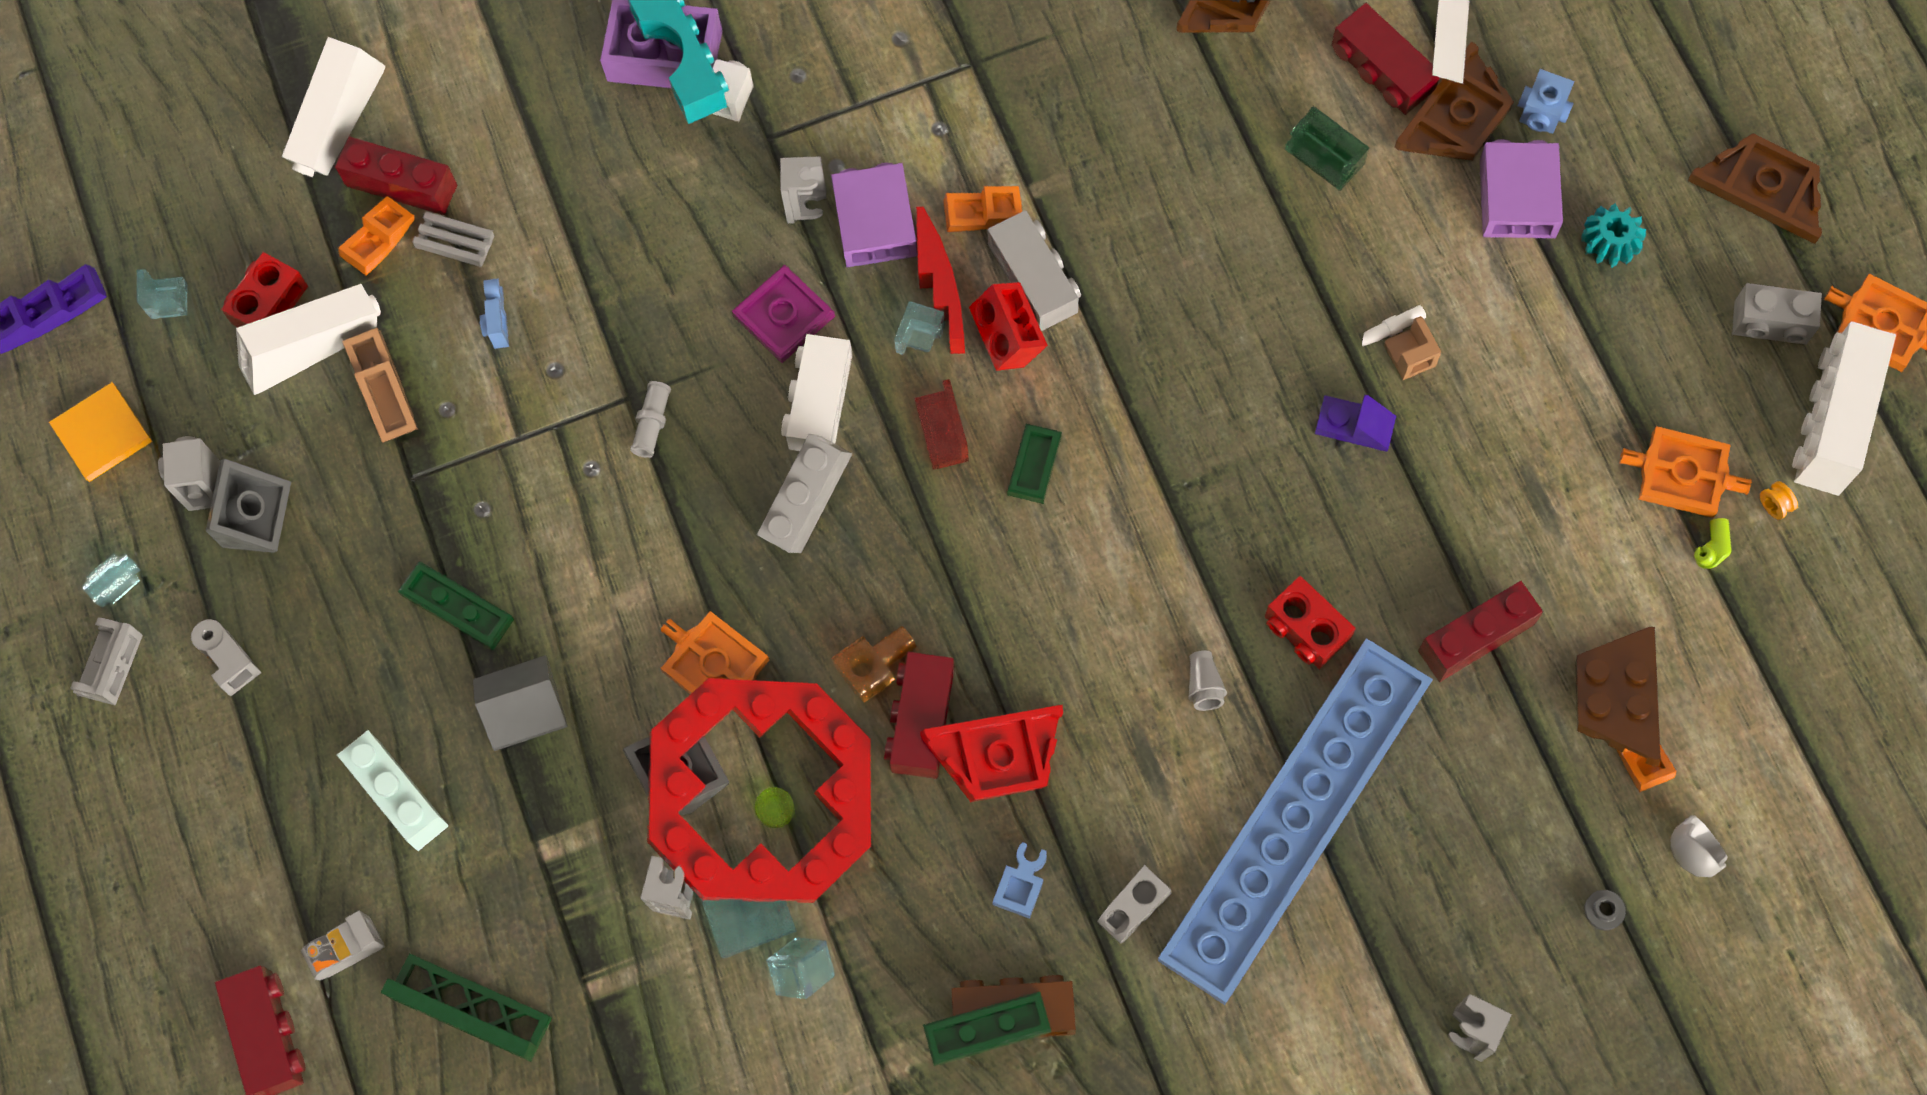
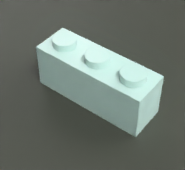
M369 730L337 754L400 834L417 851L449 826L386 748Z

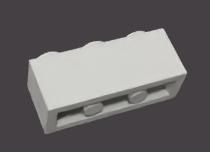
M806 334L804 347L798 346L795 359V367L799 368L797 380H791L788 394L789 402H793L791 413L784 415L781 430L782 436H786L789 450L800 451L808 434L821 436L835 444L853 355L850 340Z

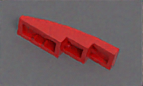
M916 207L919 287L933 288L935 321H949L950 353L965 354L961 303L953 269L942 240L925 208Z

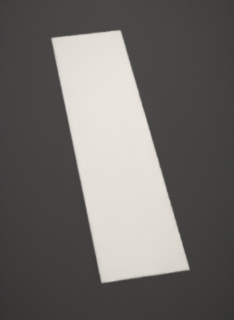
M1469 0L1438 1L1432 75L1462 84Z

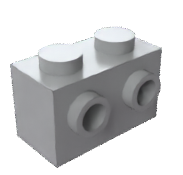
M1746 283L1734 301L1732 335L1807 345L1820 327L1822 293Z
M185 436L177 438L175 442L163 443V457L158 460L160 476L164 480V486L188 511L211 508L220 460L200 438Z

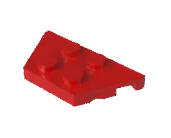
M1056 705L922 730L920 736L970 802L1042 789L1048 785L1051 771L1050 758L1055 752L1057 743L1055 733L1058 719L1063 715V706Z

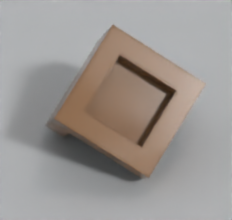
M1422 316L1414 318L1410 330L1388 338L1384 343L1402 380L1436 367L1441 355V350Z

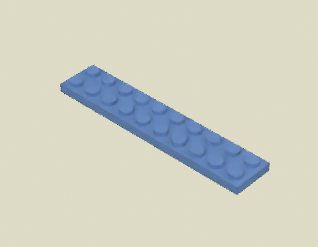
M1367 638L1365 639L1157 961L1226 1005L1431 684L1432 678Z

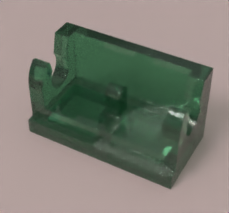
M1312 106L1308 113L1290 132L1292 137L1285 145L1286 151L1339 191L1365 165L1369 152L1367 145L1315 106Z

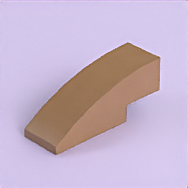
M375 328L342 341L382 443L417 430L413 413L381 331Z

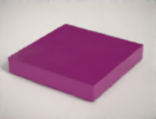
M785 264L732 310L733 317L781 363L794 354L798 346L805 344L806 334L815 335L835 317L834 311Z

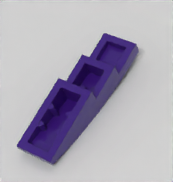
M85 264L59 283L48 279L21 299L11 295L0 303V354L50 332L107 298L108 296L95 268Z

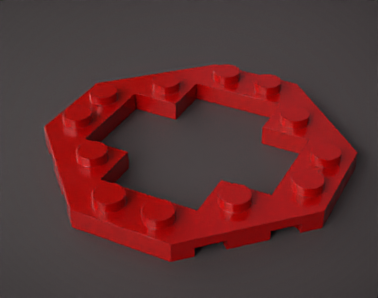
M708 678L651 729L647 843L674 871L678 866L683 869L684 882L702 900L741 899L742 901L774 902L776 900L814 903L871 847V739L817 683ZM732 710L759 738L788 713L840 767L814 793L840 822L790 871L762 843L732 869L679 814L706 787L680 758Z

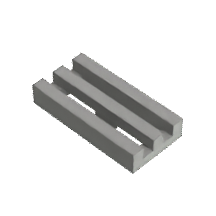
M425 212L423 216L425 221L418 228L419 235L418 237L415 236L412 242L415 248L482 267L495 237L492 230ZM433 226H436V227H439V228H442V229H446V230H449V231H453V232H456V233H460V234H463V235H466V236H470V237H473V238H477V239L483 240V242L478 241V240H475V239H471V238H468V237H464V236H461V235H457V234H454V233H451V232H447V231H444V230H440V229H437V228H433ZM428 236L435 237L455 245L479 250V252L474 254L427 240Z

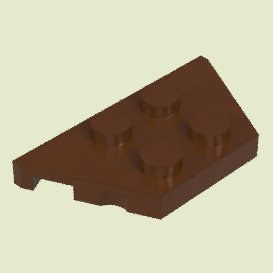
M1190 0L1177 23L1176 31L1181 33L1254 32L1271 0H1255V2H1247V0H1240L1239 2L1232 0Z
M1471 41L1465 51L1463 84L1443 78L1396 140L1394 148L1400 151L1474 160L1512 109L1514 103L1507 90L1498 83V77L1491 66L1487 68L1478 55L1479 48L1475 43Z
M1754 133L1739 141L1736 147L1726 149L1718 154L1707 165L1694 169L1687 180L1813 244H1816L1822 234V228L1819 227L1818 211L1821 208V196L1817 188L1820 182L1819 165Z
M1647 627L1577 655L1575 662L1577 731L1593 739L1604 740L1608 746L1624 752L1625 749L1647 758V764L1659 767L1661 757L1655 627Z

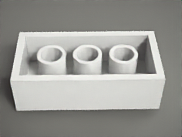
M1851 321L1842 333L1837 332L1830 348H1824L1818 363V369L1823 370L1821 380H1816L1809 401L1814 402L1812 414L1808 413L1801 429V434L1806 435L1804 446L1798 447L1793 459L1792 467L1797 469L1795 483L1839 496L1862 471L1896 334Z

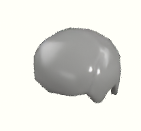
M1691 815L1674 829L1670 840L1673 857L1680 867L1697 877H1713L1726 867L1724 862L1728 858L1727 854L1711 831L1695 815Z

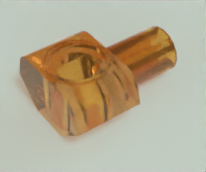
M900 626L874 646H871L866 638L861 636L834 655L831 660L853 692L865 703L895 681L889 667L907 655L908 652L917 648V645L903 626ZM861 663H867L873 667L869 675L861 677L855 675L853 670Z

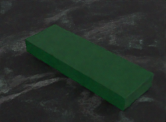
M420 561L398 590L402 597L491 650L495 649L514 621L512 615Z
M1040 991L923 1025L934 1066L1045 1035L1052 1031Z

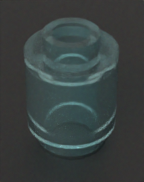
M113 553L86 576L87 581L81 587L96 604L103 608L108 603L113 605L141 581L136 575L141 569L126 553L122 557Z

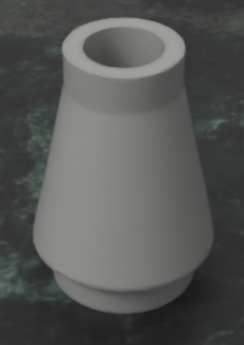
M1202 650L1192 653L1189 656V700L1193 702L1194 708L1197 710L1208 711L1217 709L1225 703L1224 697L1227 691L1213 661L1212 652Z

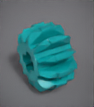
M1616 203L1611 205L1609 210L1600 206L1596 209L1594 215H1590L1586 219L1581 241L1588 243L1585 248L1586 254H1597V264L1601 263L1603 259H1607L1611 268L1616 266L1619 260L1627 265V263L1631 262L1634 257L1633 255L1640 254L1643 248L1642 241L1646 237V229L1640 227L1642 216L1633 218L1630 216L1631 206L1626 208L1624 212L1619 211Z

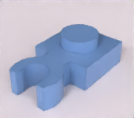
M498 278L484 280L486 301H484L485 314L480 315L482 335L489 337L494 348L509 347L502 286L499 287Z
M1022 842L1017 849V862L1019 866L1015 869L1006 865L993 900V905L1030 919L1043 884V879L1034 876V873L1043 868L1046 863L1047 854L1045 850H1041L1039 858L1036 861L1030 862L1024 857L1027 844Z

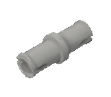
M651 381L647 385L642 410H639L635 420L638 426L633 445L630 448V451L637 456L644 458L654 456L659 430L664 428L666 418L663 415L669 393L671 392V388L665 383Z

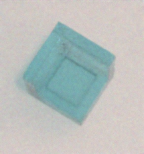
M138 269L137 303L151 319L186 316L187 282L183 277L153 280L145 269Z
M909 301L894 339L896 353L903 355L907 346L923 352H930L935 338L941 339L945 328L944 312Z
M794 938L767 959L775 993L778 996L807 999L835 975L826 940Z

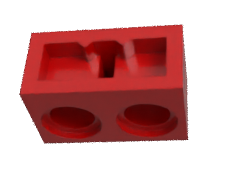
M262 252L259 258L248 266L245 277L237 288L226 296L221 310L232 325L241 327L293 308L308 288V285L299 271ZM278 278L274 284L267 286L270 280ZM257 307L253 313L246 315L250 308Z
M1020 282L992 284L969 306L996 371L1024 368L1048 346Z
M1301 576L1293 581L1268 605L1265 618L1268 620L1266 624L1269 629L1279 638L1285 636L1295 646L1294 651L1297 656L1308 665L1313 663L1319 670L1352 639L1356 629ZM1296 606L1302 611L1303 616L1300 618H1290L1285 614L1284 608ZM1323 632L1329 636L1331 643L1319 645L1314 642L1311 634Z

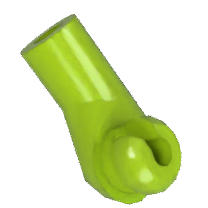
M1716 518L1710 520L1711 540L1704 546L1696 548L1694 552V558L1699 567L1703 569L1715 568L1731 554L1728 519Z

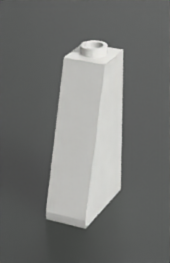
M330 37L327 38L282 155L283 158L294 163L292 170L313 177L314 172L328 176L386 67L358 47Z
M362 284L236 328L239 367L253 394L261 393L344 349L342 341L377 328V316L381 314L377 300L373 295L368 296Z

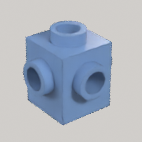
M1540 69L1533 88L1525 86L1518 103V107L1524 108L1519 122L1528 125V127L1535 131H1546L1553 134L1558 121L1566 123L1573 103L1567 101L1574 81Z

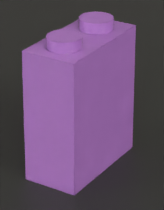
M1508 140L1486 142L1480 157L1483 237L1556 238L1563 223L1559 143H1547L1543 140H1534L1528 143H1511Z
M881 163L874 168L862 170L848 168L837 174H831L846 268L918 256L903 163Z

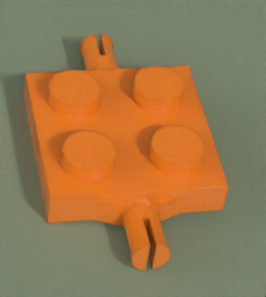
M1871 274L1867 275L1860 289L1852 296L1834 288V286H1831L1826 294L1825 301L1827 300L1844 309L1842 322L1837 330L1838 333H1842L1852 321L1896 334L1888 366L1902 372L1916 351L1920 348L1927 351V302Z
M1658 426L1652 432L1650 446L1646 453L1623 448L1619 460L1620 464L1641 468L1643 480L1639 500L1714 518L1718 512L1720 497L1725 489L1748 495L1751 487L1750 484L1752 483L1751 479L1729 475L1728 457L1731 444Z
M711 611L697 626L687 632L672 619H668L666 621L667 626L664 624L661 628V632L677 644L671 657L660 669L689 694L708 678L755 680L759 672L770 661L768 655Z

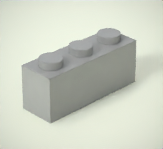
M1025 210L987 229L988 246L1010 283H1021L1041 331L1078 313V300L1081 297L1079 287L1073 278H1066L1062 271V268H1064L1062 259L1056 249L1050 250L1044 241L1046 239L1045 231L1037 219L1032 221Z
M808 434L757 535L789 553H802L853 453L821 436Z

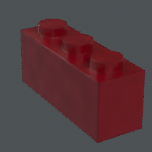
M1364 3L1335 27L1331 46L1336 55L1341 60L1348 61L1356 68L1364 82L1373 84L1383 94L1385 101L1391 107L1398 108L1406 115L1436 89L1440 77L1432 75L1433 64L1367 3Z
M350 136L335 166L346 187L383 198L388 196L396 202L443 216L457 188V183L448 165Z
M1520 580L1424 638L1418 652L1438 681L1441 682L1534 626L1542 615L1543 610Z
M908 652L906 664L899 663L896 685L902 686L900 700H893L890 718L891 723H896L894 738L887 737L884 760L890 761L892 773L938 779L940 762L922 740L920 732L924 729L946 725L955 671L954 658Z
M260 965L214 982L245 1094L275 1095L304 1084L301 1072L306 1069L305 1062L298 1048L294 1049L290 1034L295 1032L294 1023L287 1010L283 1011L280 996L284 995V989L278 974L272 973V971Z

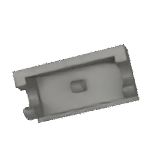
M821 156L780 158L781 195L787 224L795 223V220L817 219L823 215L822 209L815 208L810 210L805 207L806 203L810 200L819 201L826 199V185Z
M98 618L95 625L99 626V634L80 682L73 681L70 689L74 690L73 693L78 696L116 705L143 635L130 624Z
M652 856L640 899L653 912L690 920L692 911L689 908L694 891L685 883V890L681 893L684 881L683 869L678 866L675 870L674 878V871L666 868L663 864L664 859Z
M1469 994L1456 1006L1452 1014L1461 1023L1460 1028L1469 1037L1462 1038L1453 1032H1450L1448 1037L1452 1043L1475 1054L1474 1059L1482 1062L1495 1053L1511 1018V1014Z

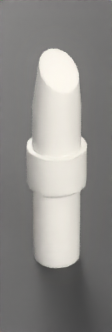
M1418 305L1398 316L1393 315L1383 320L1381 324L1364 332L1362 346L1402 332L1404 328L1412 325L1414 318L1422 316L1425 319L1424 309L1421 305Z

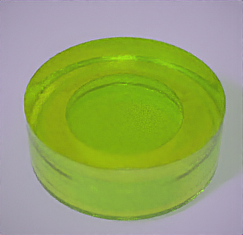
M772 787L758 795L755 802V812L763 825L769 828H781L787 825L793 818L795 806L792 797L787 791L782 788Z

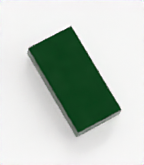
M1026 423L1007 490L1008 496L1044 504L1062 432Z

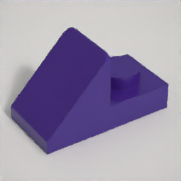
M1364 394L1361 404L1324 395L1315 434L1387 452L1396 415L1369 395Z

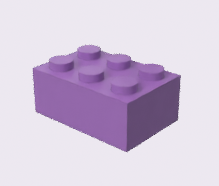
M612 0L600 59L607 81L671 88L669 77L677 70L682 61V50L667 40L644 39L630 11L628 1ZM685 5L682 7L685 16L689 14L693 16L700 32L696 37L700 44L707 43L715 63L722 35L718 10L715 8Z

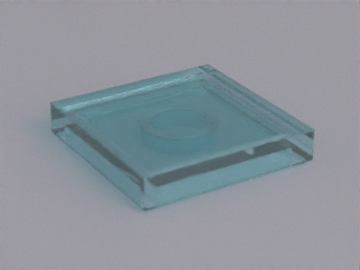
M701 899L722 959L797 932L786 901L759 902L742 901L741 899Z

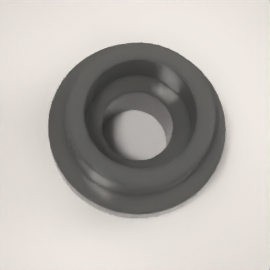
M1599 890L1591 894L1586 900L1584 913L1586 919L1593 927L1599 930H1612L1622 923L1625 918L1626 909L1623 900L1616 893L1609 890ZM1600 903H1607L1611 906V916H1605L1600 912Z

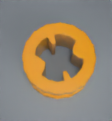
M1780 481L1773 483L1771 490L1764 489L1760 493V501L1764 509L1777 520L1783 519L1787 512H1793L1798 508V502L1794 493L1787 485Z

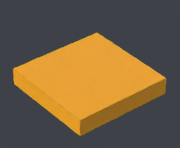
M113 382L49 422L84 478L89 482L153 442Z

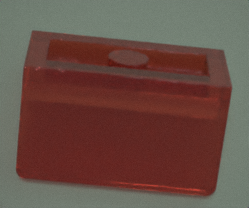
M950 379L942 381L943 391L914 398L933 470L969 461L968 445Z

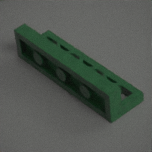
M410 953L396 980L393 981L387 978L380 992L398 1003L529 1062L532 1061L552 1020V1017ZM415 966L428 971L432 983L431 987L415 991L405 986ZM436 975L447 980L438 984ZM458 984L463 987L468 1002L451 1007L444 1003L441 990ZM471 991L476 992L482 996L473 999ZM435 992V995H436V999H437V1000H435V999H433V998H431V997H429V996H427V995L432 994V993ZM494 1000L498 1002L503 1018L490 1023L480 1020L476 1005ZM506 1006L518 1012L508 1015ZM470 1008L472 1016L462 1011ZM527 1015L539 1022L530 1041H527L515 1035L511 1021ZM505 1024L507 1031L498 1028V1026Z

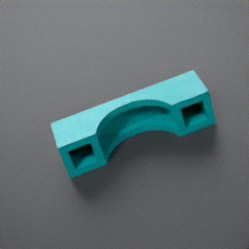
M627 0L630 11L644 39L667 40L678 46L683 52L682 61L677 70L669 77L674 98L687 123L690 124L726 108L727 103L724 93L729 91L727 82L722 72L718 71L715 73L710 65L714 63L712 53L706 42L699 43L696 35H699L700 32L691 14L685 16L682 7L685 6L684 0Z

